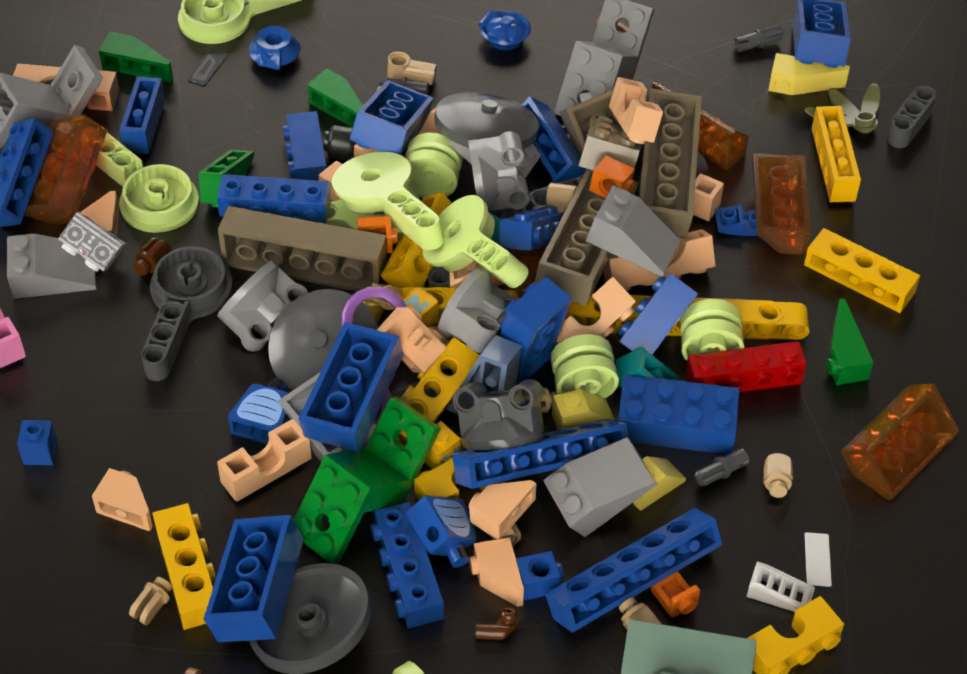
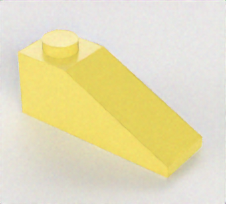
M776 53L768 91L798 95L826 91L831 88H845L850 66L845 65V67L831 68L823 63L813 62V64H804L799 60H795V56Z

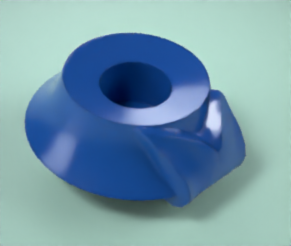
M490 9L478 23L481 34L486 41L499 50L517 48L531 32L530 22L521 14L513 11L495 12Z
M269 26L262 29L249 46V54L257 62L258 66L280 70L282 65L296 59L301 50L299 41L287 29L280 26Z

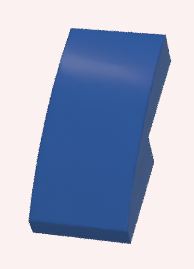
M741 205L715 209L719 233L739 236L773 234L769 207L742 212Z

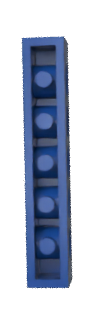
M606 419L547 432L543 439L519 447L496 450L471 449L453 453L456 483L473 489L559 469L572 460L627 438V423Z
M693 508L548 591L545 595L553 620L573 633L619 606L627 599L638 595L723 545L716 519Z

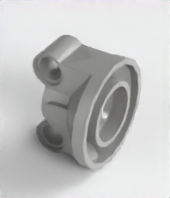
M508 131L497 137L468 140L476 196L485 201L488 211L506 208L519 210L526 207L530 201L527 182L523 176L517 175L516 166L524 160L520 136L515 132Z
M269 261L236 291L217 316L240 337L244 348L253 352L259 351L269 340L272 326L276 319L291 303L288 296L297 299L308 293V291L301 284L295 283L274 261ZM251 331L258 332L262 339L255 338Z
M479 267L464 279L449 300L439 321L438 333L447 339L457 337L465 342L471 350L482 353L494 336L502 330L500 325L506 317L504 311L512 300H519L520 298L510 295L492 284L491 274L482 267Z

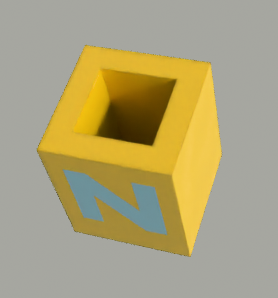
M417 287L403 299L406 307L415 309L422 316L421 321L427 328L439 320V301L432 294L426 293Z
M442 421L436 424L441 430L425 460V463L431 469L442 465L448 458L453 457V453L461 452V438Z

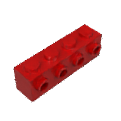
M799 341L688 355L685 378L687 382L739 388V392L802 384L807 363Z

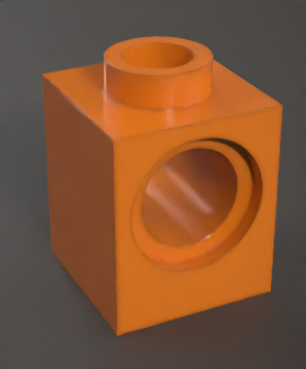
M605 156L593 171L589 190L605 198L613 185L631 193L635 186V180H632L635 168Z

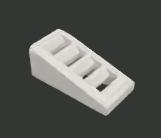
M757 561L747 597L795 612L798 608L811 602L815 587L772 566ZM761 581L767 582V585L761 584ZM773 584L779 586L778 592L772 589ZM785 588L791 590L790 597L784 595ZM797 592L803 593L801 603L795 600Z

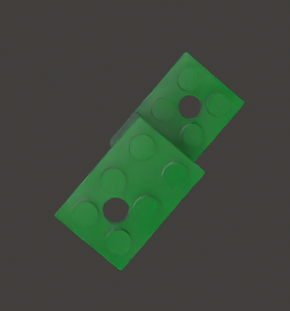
M390 397L365 448H361L359 453L348 450L324 456L294 518V522L304 538L303 543L330 564H338L365 512L405 502L414 484V479L417 478L441 428L399 397ZM401 430L407 434L408 441L405 446L399 441ZM324 514L329 518L330 527L328 530L322 524V516Z

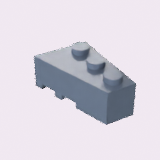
M495 335L477 359L460 388L469 383L477 382L484 385L487 392L512 389L516 386L522 345ZM467 392V399L470 403L474 404L473 396ZM452 399L446 410L458 414Z

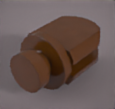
M151 238L136 255V262L133 264L136 272L140 275H146L148 272L153 273L159 260L171 252L170 244L157 238Z

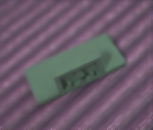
M629 620L621 674H752L756 641L748 638Z

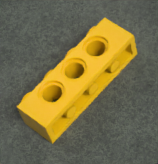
M842 106L816 107L812 133L829 201L855 202L861 178Z
M443 192L423 196L421 200L423 204L438 216L452 204ZM403 233L380 276L388 285H393L399 289L403 287H425L429 271L435 268V266L430 265L424 259L423 249Z
M825 228L821 230L808 247L804 263L805 266L898 313L902 312L915 294L920 279L919 274Z
M455 337L452 338L448 345L443 342L446 349L425 373H419L417 378L420 379V382L414 388L410 385L401 397V400L433 423H435L453 399L454 393L461 387L480 356ZM440 368H450L453 375L447 376L443 374ZM424 389H433L437 397H428L424 393ZM401 430L399 441L405 446L408 438L406 432Z
M188 503L153 512L157 535L183 629L186 630L206 624L203 618L213 590L211 582L216 580L212 562L206 564L204 559L205 556L209 555L205 538L199 539L197 532L202 531L198 514H191ZM194 589H201L199 591L192 592V590Z

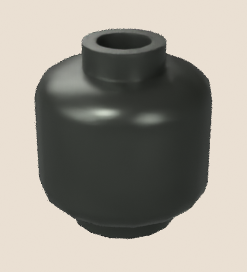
M333 125L329 131L325 130L323 150L327 151L329 158L350 160L353 158L354 146L357 143L349 140L352 127Z

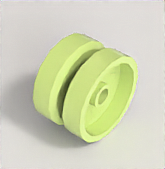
M429 132L419 134L411 139L407 146L405 158L409 161L412 170L409 185L420 197L443 192L447 197L457 187L463 156L448 144L450 139L442 134Z
M706 299L689 305L680 317L681 350L684 359L688 361V355L744 348L742 316L739 309L732 303L721 299Z
M592 334L576 335L557 344L551 352L550 361L555 375L554 382L557 394L582 389L605 399L613 394L618 387L619 377L614 364L613 350L609 341L603 337Z

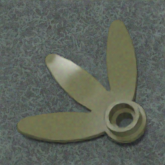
M872 83L868 87L862 100L861 112L838 90L833 88L828 90L832 105L842 106L847 127H853L861 133H869L878 127L876 114L881 100L878 84ZM805 108L804 111L814 118L816 108Z

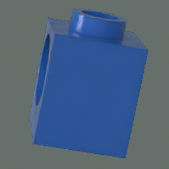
M22 420L17 446L23 465H53L58 441L52 421Z
M552 551L516 558L524 588L523 601L546 596L545 593L559 586L560 581L564 580L562 565L560 562H555ZM536 574H543L545 576L539 577Z

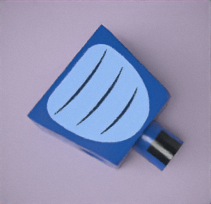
M273 378L268 387L252 384L228 415L230 434L268 444V433L290 421V418L278 401L288 394V392H285L287 384L278 378Z
M425 495L406 512L409 521L431 555L448 556L454 568L461 567L469 561L466 549L476 541L477 536L462 499Z

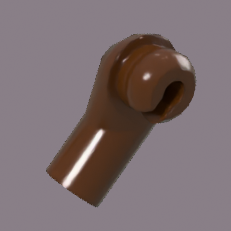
M505 608L501 611V618L494 624L476 623V639H505L517 628L519 622L517 612L512 608Z

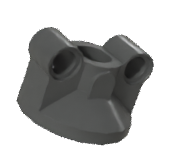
M528 379L517 384L512 389L487 392L484 385L473 382L458 389L453 395V405L458 411L462 446L473 450H496L519 447L543 439L545 432L541 400L544 391L540 383L536 380ZM522 389L529 393L530 401L523 398ZM467 392L473 396L474 404L470 403L467 399Z

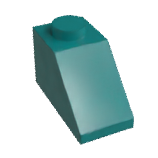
M643 347L616 359L619 377L618 386L621 388L624 374L679 381V376Z

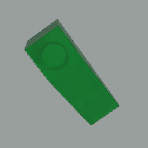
M110 31L99 49L101 66L104 70L139 77L161 78L162 81L169 83L173 81L171 62L134 36Z
M325 69L307 84L309 103L353 128L357 112L363 105L345 78L329 69Z
M229 150L198 172L200 202L211 204L212 207H218L217 195L222 174L245 176L254 158V151Z
M845 298L839 299L829 356L826 359L827 372L833 376L836 385L869 380L874 362Z

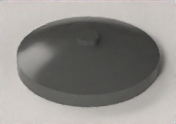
M463 92L443 98L436 106L434 117L437 129L445 137L468 148V140L497 137L505 132L512 131L520 136L523 149L534 143L539 128L538 119L524 105L503 96L483 92Z
M334 289L312 291L292 301L276 319L269 338V360L276 377L287 384L288 390L293 391L321 372L342 328V311L347 300L352 296L351 294ZM362 302L354 312L353 324L377 330L379 326L374 315Z
M320 563L298 568L294 572L277 638L249 640L259 659L275 671L287 674H303L323 669L348 654L363 637L372 614L370 594L362 579L347 567L337 564Z

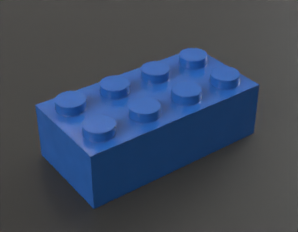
M797 0L792 23L795 60H799L804 64H813V62L823 63L831 68L845 67L851 41L846 3L830 0Z
M386 80L357 112L349 140L356 142L362 148H372L380 152H392L402 155L410 140L417 136L423 127L434 98Z
M547 277L543 278L538 284L533 282L524 292V296L519 300H512L504 311L506 317L500 325L502 330L499 337L522 345L516 385L524 380H528L551 359V352L555 348L572 298Z
M344 322L299 416L304 437L354 452H360L403 357L399 336Z
M624 374L618 421L627 423L628 438L632 443L729 454L733 451L736 437L739 388Z
M291 515L234 520L203 618L217 642L277 638L304 539Z

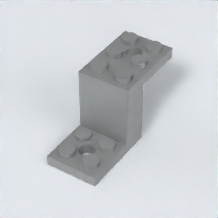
M605 0L592 42H575L554 114L561 116L560 111L581 103L580 93L583 90H588L591 93V98L614 89L617 77L633 80L655 11L654 8L629 0ZM622 18H626L629 21V29L624 33L618 29V22Z
M73 46L51 85L0 73V149H2L8 139L9 130L14 123L29 119H36L54 132L53 135L68 136L103 78L83 47Z

